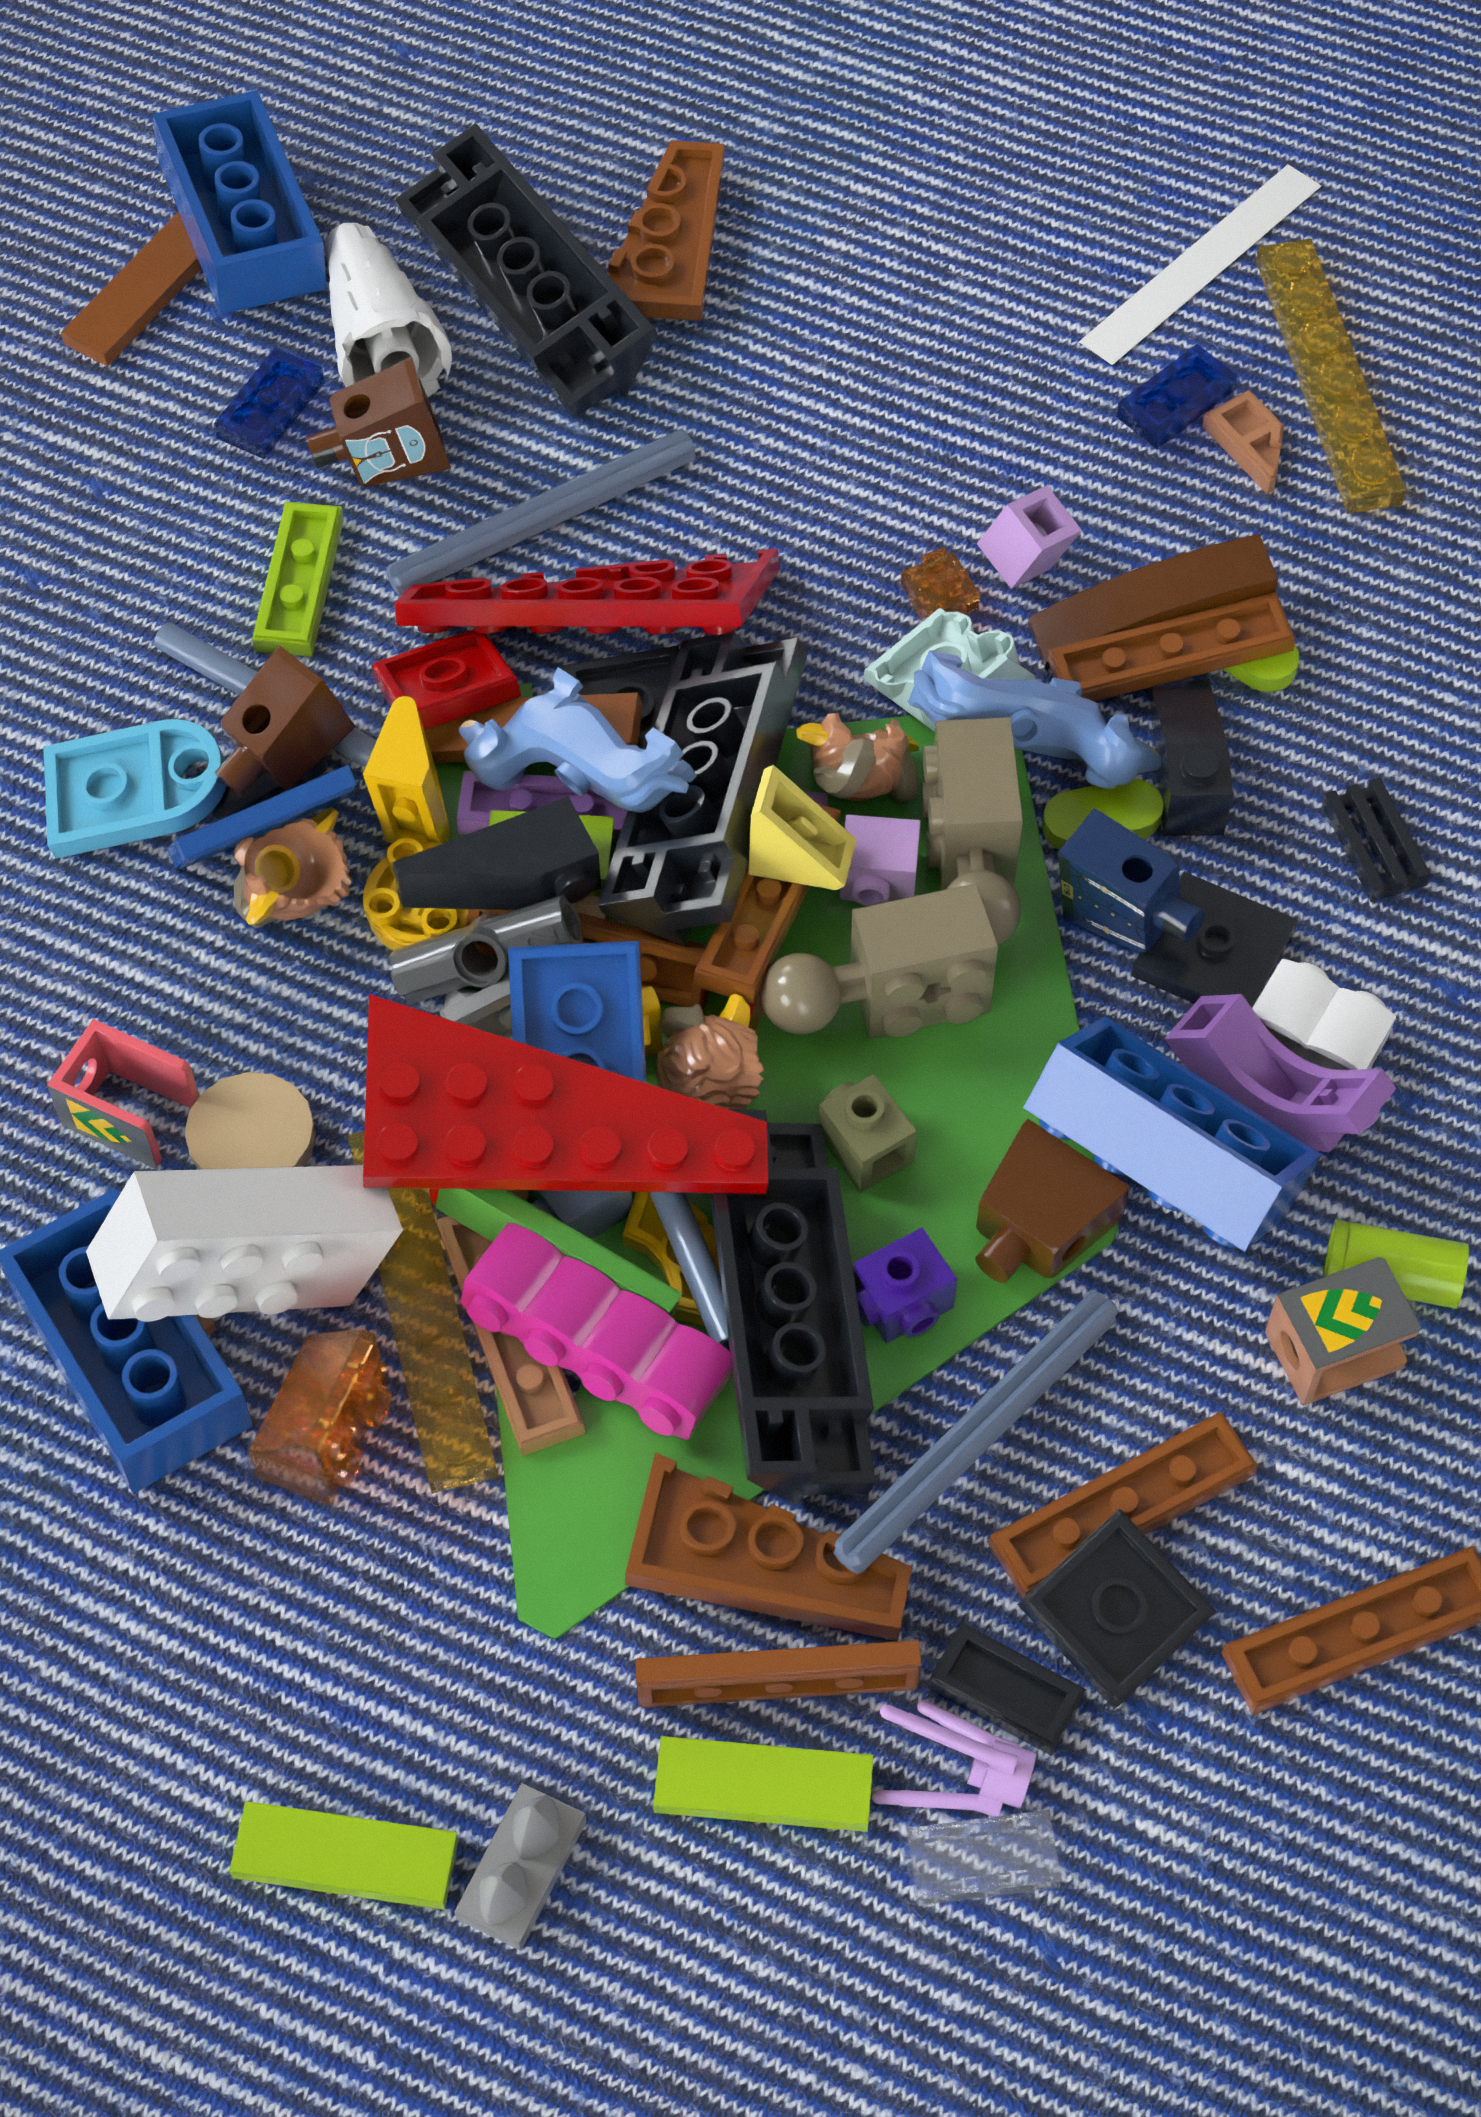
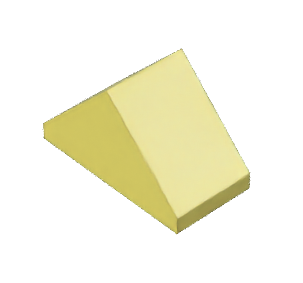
M771 765L765 768L751 814L748 875L831 890H838L844 887L857 839L777 767Z

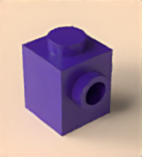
M923 1227L854 1263L853 1274L861 1323L867 1328L874 1325L886 1344L904 1334L906 1337L911 1338L926 1332L939 1320L941 1314L954 1308L957 1278Z

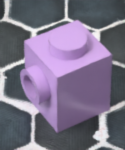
M1048 485L1007 504L978 541L977 545L1012 589L1050 570L1082 530Z
M846 815L845 829L857 841L846 884L840 888V900L856 901L862 905L872 906L914 897L920 820Z

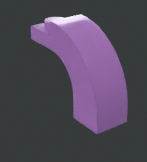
M1242 994L1201 996L1165 1037L1168 1045L1187 1069L1316 1151L1330 1152L1344 1134H1360L1373 1125L1380 1115V1108L1397 1089L1383 1069L1334 1070L1320 1067L1299 1057L1269 1032Z

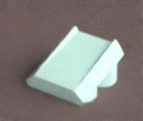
M941 608L936 610L864 670L863 679L934 732L936 726L921 709L915 708L908 703L915 685L914 672L918 669L923 670L922 665L929 650L958 656L963 662L960 669L971 672L983 679H1027L1035 681L1036 677L1020 665L1011 635L1000 630L988 631L978 635L974 632L969 616L960 612H946Z

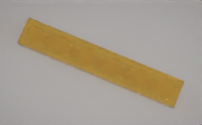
M1312 239L1258 246L1256 264L1347 514L1401 506L1406 489Z
M364 1131L347 1135L354 1165H363ZM387 1188L403 1231L378 1268L431 1493L498 1478L427 1188Z

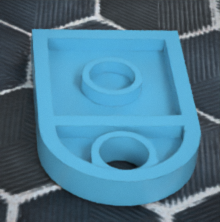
M160 720L43 746L47 845L56 859L172 834L190 828L214 810L226 789V785L214 773L226 760L216 740L205 728L186 720ZM202 761L209 763L207 769L200 776L193 779L182 778L186 768L193 763Z

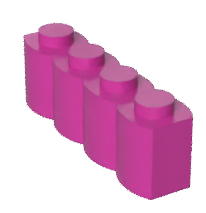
M508 1222L465 1278L460 1303L466 1308L469 1317L478 1326L487 1331H501L516 1336L523 1342L528 1354L536 1361L546 1366L557 1365L574 1371L581 1378L584 1387L591 1394L602 1400H616L631 1405L639 1413L641 1421L649 1429L660 1435H674L689 1440L729 1381L733 1370L731 1353L720 1343L698 1330L678 1324L668 1313L654 1303L634 1293L621 1290L600 1271L582 1261L564 1256L543 1237L517 1224Z

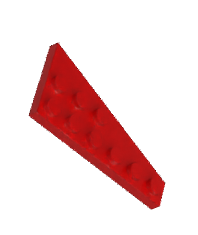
M778 548L758 550L757 562L737 564L727 561L726 553L705 555V560L692 562L686 566V569L677 570L675 569V563L666 559L575 568L576 578L557 582H547L544 579V572L524 573L521 578L507 581L497 588H492L491 581L485 578L414 584L394 603L397 626H417L418 631L422 633H440L451 629L453 626H473L474 631L477 633L490 634L504 631L509 626H530V631L533 633L549 634L561 631L565 626L587 627V631L593 634L613 633L619 631L622 627H644V631L650 634H667L677 631L680 627H702V631L707 634H726L735 631L738 627H742L780 571Z
M369 994L363 1158L364 1188L766 1194L768 1187L766 1121Z

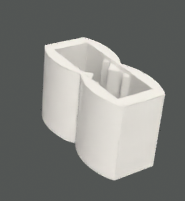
M1286 959L1280 961L1252 1008L1269 1032L1286 1048L1308 1062L1334 1070L1370 1069L1387 1041L1396 1016L1375 995L1365 991L1355 992L1339 988L1319 967L1306 962L1297 963Z

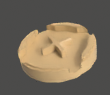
M246 1072L223 1078L202 1092L189 1111L184 1134L191 1161L196 1165L197 1170L304 1167L312 1156L316 1131L308 1101L293 1084L273 1074Z

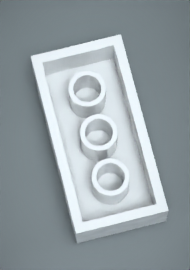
M363 1165L134 1171L86 1250L108 1320L137 1318L143 1322H150L166 1316L198 1314L204 1318H215L227 1313L260 1311L263 1314L272 1315L288 1309L350 1306L400 1236L403 1228L388 1189L363 1187Z

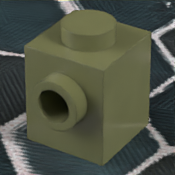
M874 1074L856 1084L846 1082L837 1086L819 1104V1124H822L825 1145L860 1193L914 1162L917 1130Z

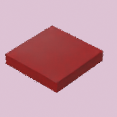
M474 629L392 656L371 665L375 682L390 707L397 698L402 696H409L415 700L424 730L522 697L516 676L486 634L475 632Z

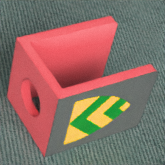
M92 1019L47 1084L62 1126L152 1168H157L162 1157L150 1123L143 1118L95 1097L94 1094L109 1072H112L188 1108H192L200 1095L191 1066L187 1061ZM88 1061L86 1074L81 1083L75 1088L78 1073Z

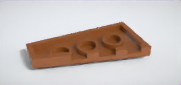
M670 141L647 187V197L641 209L635 210L628 224L629 233L621 249L616 248L608 264V275L645 317L702 321L725 162V144Z
M655 1452L625 1572L626 1586L898 1641L912 1566L882 1553L864 1572L855 1574L848 1570L845 1565L841 1564L834 1555L835 1543L841 1536L840 1534L831 1530L826 1534L818 1532L796 1522V1515L773 1504H770L768 1509L733 1494V1486L710 1476H707L704 1481L677 1469V1461Z

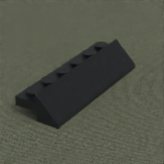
M474 123L431 154L438 168L394 199L400 212L574 419L615 389H618L626 398L658 335L656 329L481 128Z
M735 631L682 641L654 728L677 742L683 752L679 761L684 760L687 762L697 777L688 783L687 793L673 791L652 809L643 813L627 811L598 902V907L603 914L683 946H687L692 927L732 921L749 862L751 814L764 769L771 765L776 767L808 655L798 637L751 647H744Z
M728 1109L767 1122L768 1187L766 1194L710 1193L747 1480L797 1506L803 1495L869 1494L876 1484L867 1419L874 1410L838 1169L828 1168L822 1124L768 1123L766 1110Z

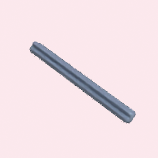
M677 430L390 564L387 567L388 580L399 596H402L414 584L434 583L692 462L696 457L695 445L686 431Z
M1101 1292L1089 1293L836 1540L834 1555L837 1560L855 1574L864 1572L1115 1323V1316L1118 1312L1116 1305L1112 1301L1107 1300Z

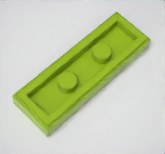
M285 501L252 637L255 652L273 653L280 645L292 655L313 657L344 522L341 506Z
M661 1736L653 1810L654 1813L868 1832L874 1755Z
M245 1801L229 1872L233 1879L445 1910L459 1838L457 1832Z

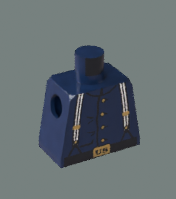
M1094 808L1058 852L1063 919L1139 953L1149 951L1163 932L1185 943L1189 942L1198 932L1205 912L1202 908L1180 897L1179 865L1175 859L1104 813Z

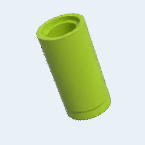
M1339 1219L1334 1220L1327 1248L1323 1277L1381 1257L1386 1260L1407 1300L1457 1309L1467 1274L1469 1245L1467 1243Z

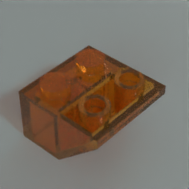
M364 1329L309 1334L248 1451L257 1478L330 1506L340 1486L349 1487L352 1484L363 1458V1450L360 1446L369 1428L377 1429L382 1424L392 1398V1392L388 1390L384 1374L385 1363L381 1362L375 1333Z

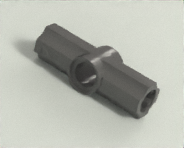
M564 894L502 915L497 913L482 914L475 918L468 926L392 951L389 956L391 978L399 996H403L409 1004L469 985L488 987L498 982L502 975L509 973L508 947L584 944L581 930L582 922L574 903H570ZM475 941L487 942L494 948L498 958L491 959L482 955L476 948Z

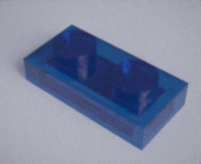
M1196 344L1118 403L1117 418L1154 448L1159 449L1233 393L1236 389L1238 375Z
M274 348L214 422L217 439L265 459L324 385L325 380L322 367Z

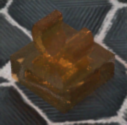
M945 547L922 555L921 564L901 571L900 586L922 622L939 608L946 612H960L962 614L979 608V591L955 553L947 554Z

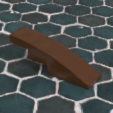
M1255 534L1202 547L1132 570L1085 589L1029 616L1028 625L1046 670L1050 669L1048 649L1276 592L1278 577L1260 534Z

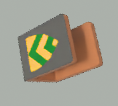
M1378 1257L1277 1294L1265 1334L1302 1406L1403 1369L1407 1363V1357L1399 1342L1417 1336L1421 1325L1386 1260Z

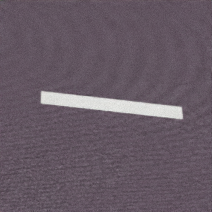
M1289 164L1286 165L1082 338L1079 343L1111 365L1115 364L1317 191L1321 185Z

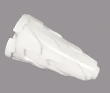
M342 223L332 229L326 238L325 253L330 275V304L335 331L338 372L345 387L412 358L427 397L431 396L440 388L437 377L443 368L448 376L452 363L451 346L444 328L430 305L416 294L407 276L398 267L387 246L380 244L370 227L358 223Z

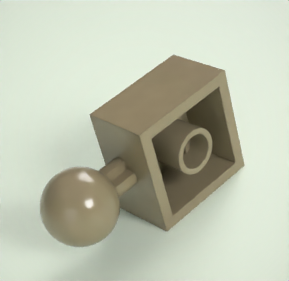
M1011 717L936 721L934 746H924L925 781L921 782L920 788L922 818H929L930 832H926L927 868L938 869L940 891L977 883L997 945L1000 946L1014 934L1021 916V904L1014 887L1023 819Z
M977 883L853 909L850 964L832 968L820 957L808 953H793L778 959L767 970L761 985L760 1001L765 1015L779 1029L791 1034L804 1035L821 1030L835 1017L840 1004L857 1001L868 1038L871 1039L885 1035L903 1037L914 1033L921 1027L944 1022L952 1024L967 1023L976 1019L981 1014L990 1013L998 945Z

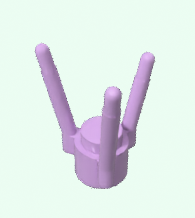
M921 1700L918 1703V1711L940 1725L891 1705H883L881 1707L880 1714L884 1719L973 1757L974 1760L967 1784L980 1788L979 1794L911 1790H876L872 1794V1800L875 1803L907 1807L975 1810L996 1818L999 1817L1003 1803L1021 1808L1037 1753L1019 1748V1743L997 1737L927 1700Z

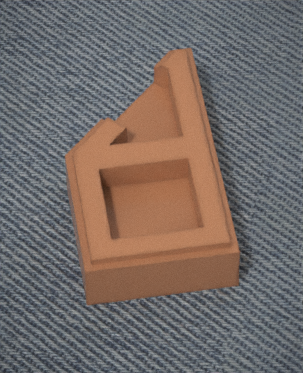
M1247 390L1205 413L1202 427L1266 494L1274 491L1284 425L1250 390Z

